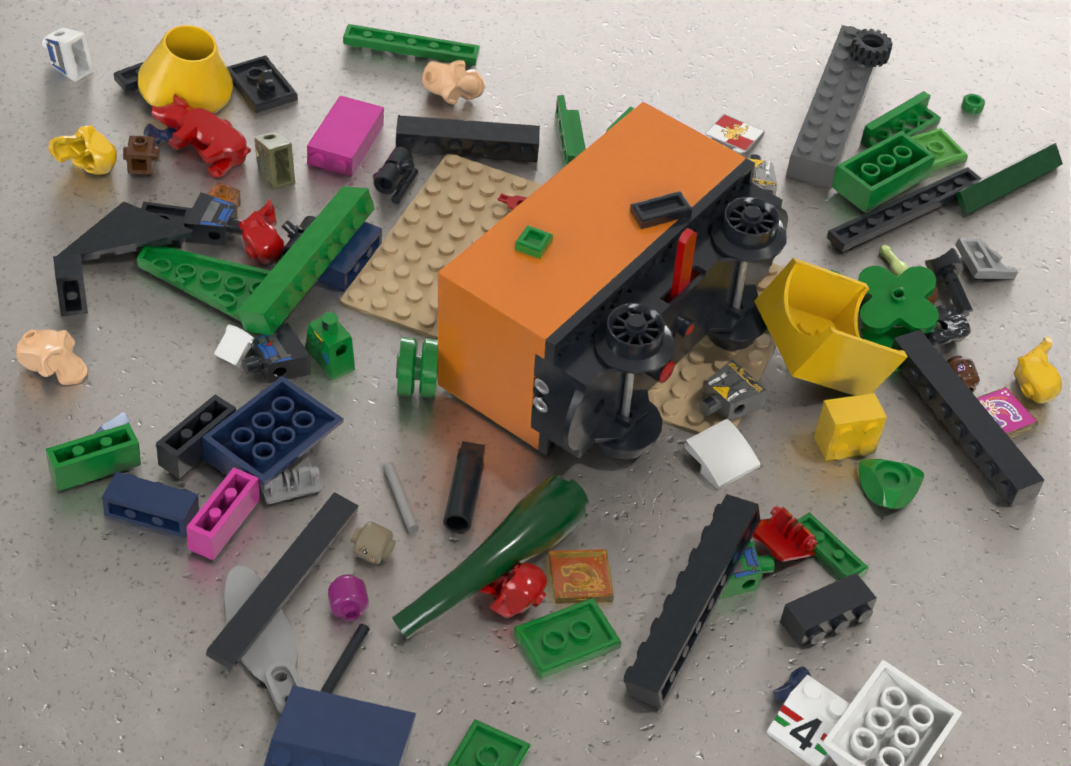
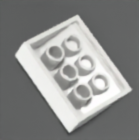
M882 660L821 746L838 766H928L957 723L962 712Z

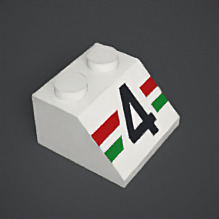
M806 675L790 693L766 734L811 766H821L829 757V754L823 749L821 744L850 704L809 675Z

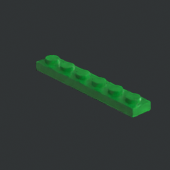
M353 24L347 25L343 35V44L353 47L435 59L442 62L462 60L465 61V65L476 66L480 53V45Z

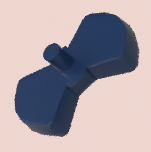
M149 123L145 127L143 134L144 136L154 137L157 144L160 142L168 143L173 138L172 134L177 130L169 127L165 130H160Z
M799 667L794 670L784 685L773 690L774 697L778 701L787 699L806 675L811 677L809 670L805 667Z

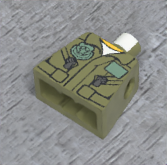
M278 131L256 136L254 141L257 165L271 188L276 189L294 184L295 173L292 143Z

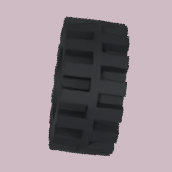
M867 29L859 30L853 35L849 51L850 57L854 61H858L857 63L860 65L865 64V67L869 65L872 68H875L876 65L881 67L889 60L893 45L892 39L887 37L886 33L882 34L879 30L877 32L874 29L869 31Z

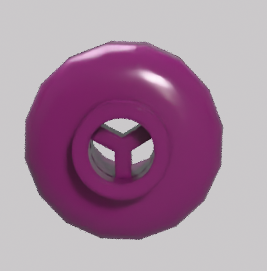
M350 574L341 575L328 587L330 610L334 616L347 621H353L358 619L368 609L369 599L366 585L360 578Z

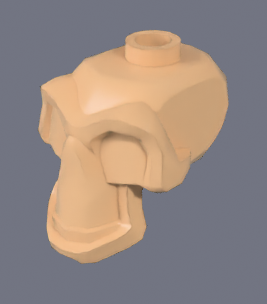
M462 60L454 61L451 64L431 61L424 68L422 83L426 90L442 96L447 103L456 105L459 97L465 100H473L481 96L484 91L485 81L476 70L465 71V61Z
M32 329L27 331L16 345L15 355L25 368L38 372L43 377H49L55 372L59 383L62 385L79 384L88 374L87 367L82 359L72 352L75 340L67 330Z

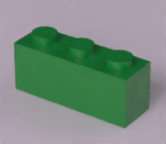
M130 423L45 449L49 472L58 491L141 465L139 442Z

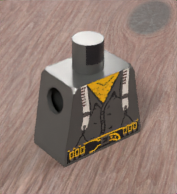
M732 359L706 381L702 396L703 400L699 402V408L705 416L716 412L724 420L728 418L732 421L761 410L764 406L767 389Z

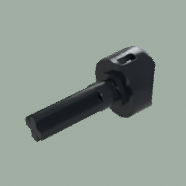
M951 248L940 257L926 260V268L935 274L936 282H944L958 315L969 316L973 309L958 278V275L964 268L957 251Z

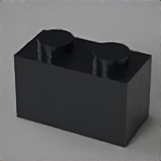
M80 253L53 256L61 316L87 314L88 309Z

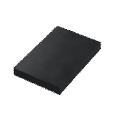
M266 55L227 67L234 87L255 113L298 100L297 92ZM272 70L276 88L268 90L259 86L258 76L263 71Z

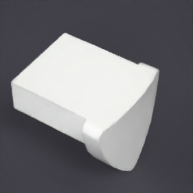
M227 325L226 333L214 355L240 368L242 359H245L255 337L238 327Z

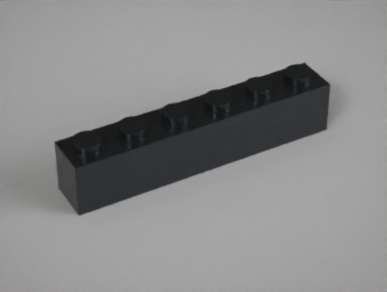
M398 115L395 148L402 147L411 153L451 154L460 157L538 162L540 126Z

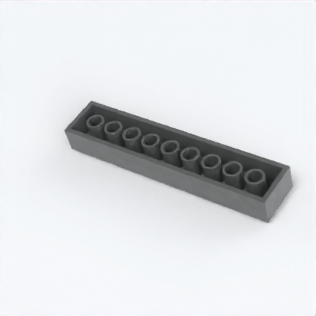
M841 26L791 152L786 177L828 189L832 188L836 167L842 161L875 70L871 65L865 67V64L860 65L857 63L858 61H854L850 57L849 51L853 35L860 29L853 26Z

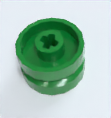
M401 337L400 352L397 354L396 378H398L397 396L411 397L415 390V380H420L419 394L421 397L436 398L438 339H425L422 345V355H417L418 342L416 338Z

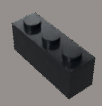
M216 394L156 442L158 465L180 479L203 459L202 437L236 411V407Z
M854 573L785 604L780 623L800 648L810 643L816 644L833 632L840 633L857 621L864 622L869 619L873 614L877 597L859 575Z

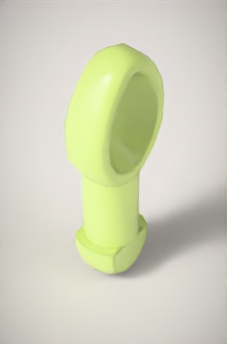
M883 245L880 247V256L887 260L890 264V272L895 276H899L909 268L905 262L900 261L895 256L890 246Z

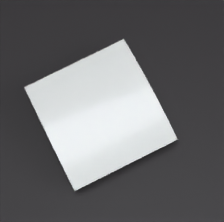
M728 418L685 441L684 448L702 465L700 473L717 490L760 467V462L754 451Z

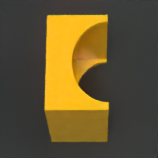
M794 257L754 301L790 374L793 377L854 396L872 394L907 358L905 351H898L860 338L858 312L862 299L869 290V287L866 283Z

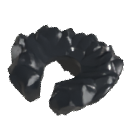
M940 305L936 306L939 313L938 323L941 324L942 329H935L924 335L933 346L947 344L951 341L961 342L971 333V328L966 317L957 315L956 311L949 310L948 307Z

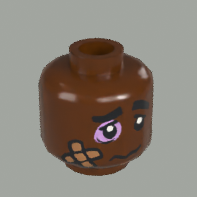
M962 356L949 358L947 363L973 393L980 381L973 360L962 358Z

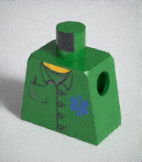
M328 312L321 318L310 322L305 348L326 374L334 380L354 371L355 361L352 337L338 321V316L335 313Z

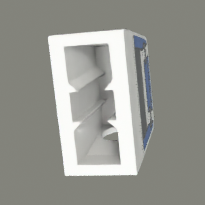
M60 28L43 39L42 45L48 51L51 65L73 81L77 82L94 72L85 33Z

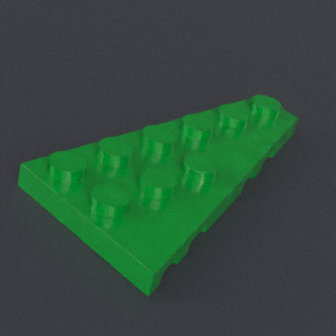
M146 245L137 257V266L239 321L241 319L237 310L270 273L269 270L165 246L152 247L151 245Z

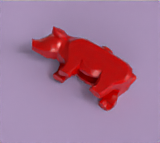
M174 94L173 102L159 107L152 106L153 118L169 128L177 129L172 134L173 138L168 141V144L174 150L192 145L198 151L203 161L207 164L214 163L213 166L208 168V173L215 179L225 176L231 168L242 164L246 160L247 154L251 152V148L247 146V140L244 135L233 128L227 119L222 120L203 108H194L177 94Z

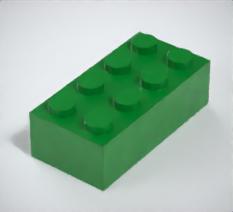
M900 131L838 164L832 188L867 213L929 178L936 155L903 131Z

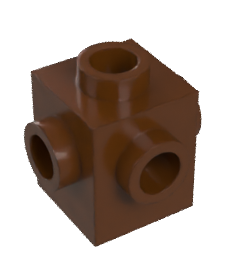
M129 136L128 146H123V160L127 161L128 174L153 175L154 164L159 162L160 149L155 147L154 137Z

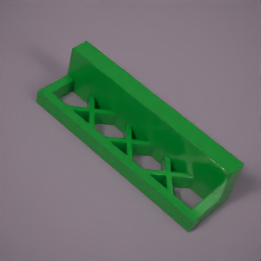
M923 91L866 124L860 143L870 148L876 145V142L889 138L890 134L903 131L911 137L921 134L938 124L941 117L927 108L931 95ZM924 115L930 120H922L919 117ZM905 125H912V126H916V128H915V129L905 128L904 126H905Z
M557 95L555 121L564 168L581 154L586 147L579 110H567L565 96Z

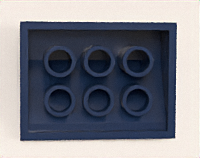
M281 376L202 437L203 459L225 475H228L234 467L259 478V485L265 486L344 422V418Z
M293 685L272 736L264 766H403L416 713Z

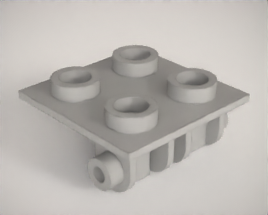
M307 452L265 486L260 485L267 505L322 491L317 478L319 477L318 467L312 466Z

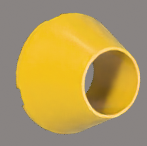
M181 25L170 29L143 62L138 72L139 91L151 106L159 107L173 102L174 94H177L184 98L190 106L203 108L215 114L228 104L232 95V78L214 37L208 31L197 26Z

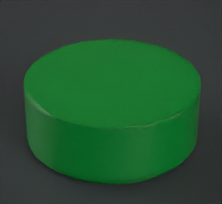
M977 94L965 95L961 103L962 109L970 114L981 113L985 106V100Z

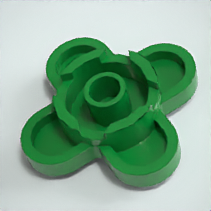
M869 266L860 272L858 281L866 283L869 287L865 294L869 301L861 307L859 322L864 330L873 334H882L894 326H903L910 332L921 330L923 334H928L936 328L939 317L938 310L932 303L926 300L933 294L936 285L935 274L930 269L923 266H913L906 269L899 276H895L881 266Z

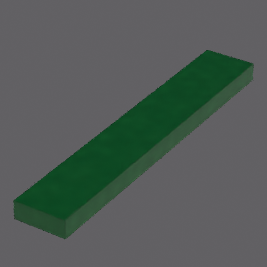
M1048 144L955 192L962 215L969 214L1061 166L1063 163L1057 144Z

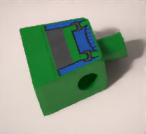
M750 541L720 599L756 591L759 588L762 573L774 572L775 563L773 556H758L754 543Z

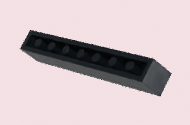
M917 330L894 338L891 348L905 351L907 358L898 368L904 374L906 380L917 390L922 400L933 410L936 417L950 431L951 436L963 447L967 456L979 467L984 477L988 478L996 488L998 494L1004 498L1010 507L1036 498L1045 481L1044 478L922 331Z
M726 494L722 503L716 505L713 519L709 526L706 525L704 527L698 547L692 549L685 571H681L678 574L673 593L666 596L660 617H656L653 620L648 639L640 644L637 651V659L633 666L627 668L624 674L623 682L625 683L628 697L662 709L761 521L759 504Z

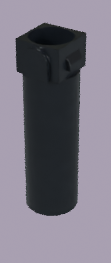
M462 441L461 448L458 449L456 466L443 519L444 526L450 531L462 533L471 528L484 469V444Z

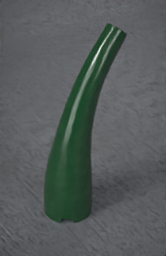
M560 474L548 476L516 504L507 517L473 553L414 602L392 617L405 638L409 639L476 592L512 570L516 565H520L522 562H526L554 547L575 530L588 516L586 514V504L589 501L583 488L573 479L567 481L559 478Z

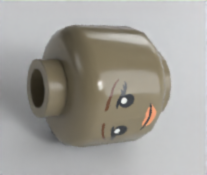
M372 521L367 522L363 528L357 526L350 542L355 544L353 552L356 556L376 565L381 563L382 560L387 562L396 544V541L393 540L392 531Z

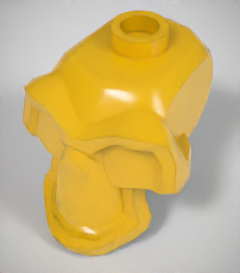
M91 124L78 128L73 136H58L49 141L48 150L58 162L63 163L71 159L73 165L94 175H106L111 172L117 161L115 146L102 133L96 131Z
M1044 337L1043 341L1033 350L1017 358L1018 365L1013 373L1018 380L1023 395L1040 404L1053 401L1062 390L1061 376L1057 368L1048 362V351L1052 346L1050 337Z

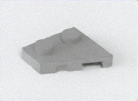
M959 238L955 246L974 278H1016L1018 270L1015 267L1009 269L1000 262L1003 257L990 249L980 238Z

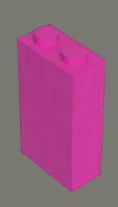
M340 95L307 144V164L352 177L384 126V107Z

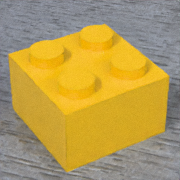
M875 393L824 400L814 434L824 460L844 459L876 453L887 416Z

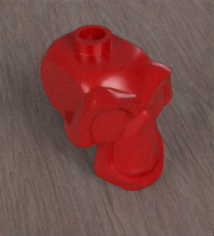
M272 199L267 200V203L259 211H254L248 218L238 222L239 227L243 231L242 240L246 246L244 250L251 260L257 259L260 263L267 265L277 262L282 256L281 251L284 248V240L280 238L275 228L277 220Z
M522 562L520 565L512 568V573H505L479 592L494 598L490 604V609L506 619L514 617L516 614H522L531 605L536 608L547 595L543 590L548 580L540 567Z

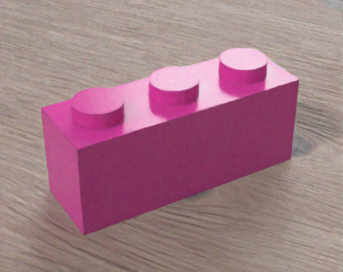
M233 467L186 527L189 550L214 561L260 501L259 478Z

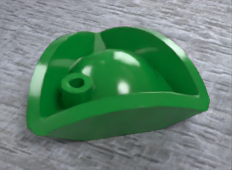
M862 459L859 462V478L862 488L867 497L880 506L895 509L905 507L915 497L924 479L922 470L907 463L885 459Z

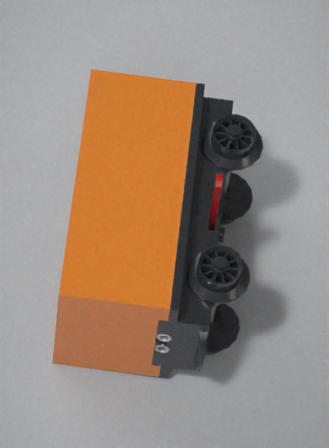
M642 102L438 272V385L546 456L559 445L577 458H580L594 443H597L598 448L605 455L614 459L628 460L637 458L649 446L654 444L662 433L663 419L658 408L649 401L648 391L657 382H666L672 375L675 365L704 336L707 335L709 340L720 348L737 351L746 349L754 343L756 338L766 332L767 326L754 301L758 297L756 286L769 274L772 261L782 252L787 243L788 215L786 210L781 208L783 199L752 183L755 162L651 105ZM681 191L693 209L692 216L641 229L630 212V204ZM527 225L553 234V241L541 259L515 250V242Z

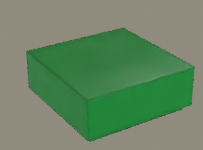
M527 225L515 242V250L541 259L553 241V234Z

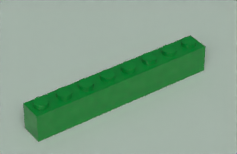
M343 186L237 310L245 332L272 335L375 210L368 188Z

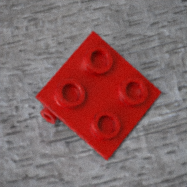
M778 505L770 511L771 518L760 521L752 536L769 548L773 557L782 562L810 557L816 554L812 551L818 544L815 540L816 536L804 527L802 523L797 524L798 520L792 518V514L784 507H779Z

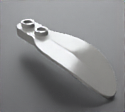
M243 565L235 566L227 576L224 592L227 624L262 582L255 572ZM280 609L242 657L241 661L254 676L266 684L276 709L282 714L292 686H304L297 672L298 653L295 637L283 610Z

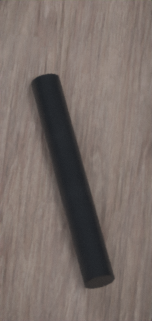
M359 624L321 688V692L334 693L370 631L367 625Z

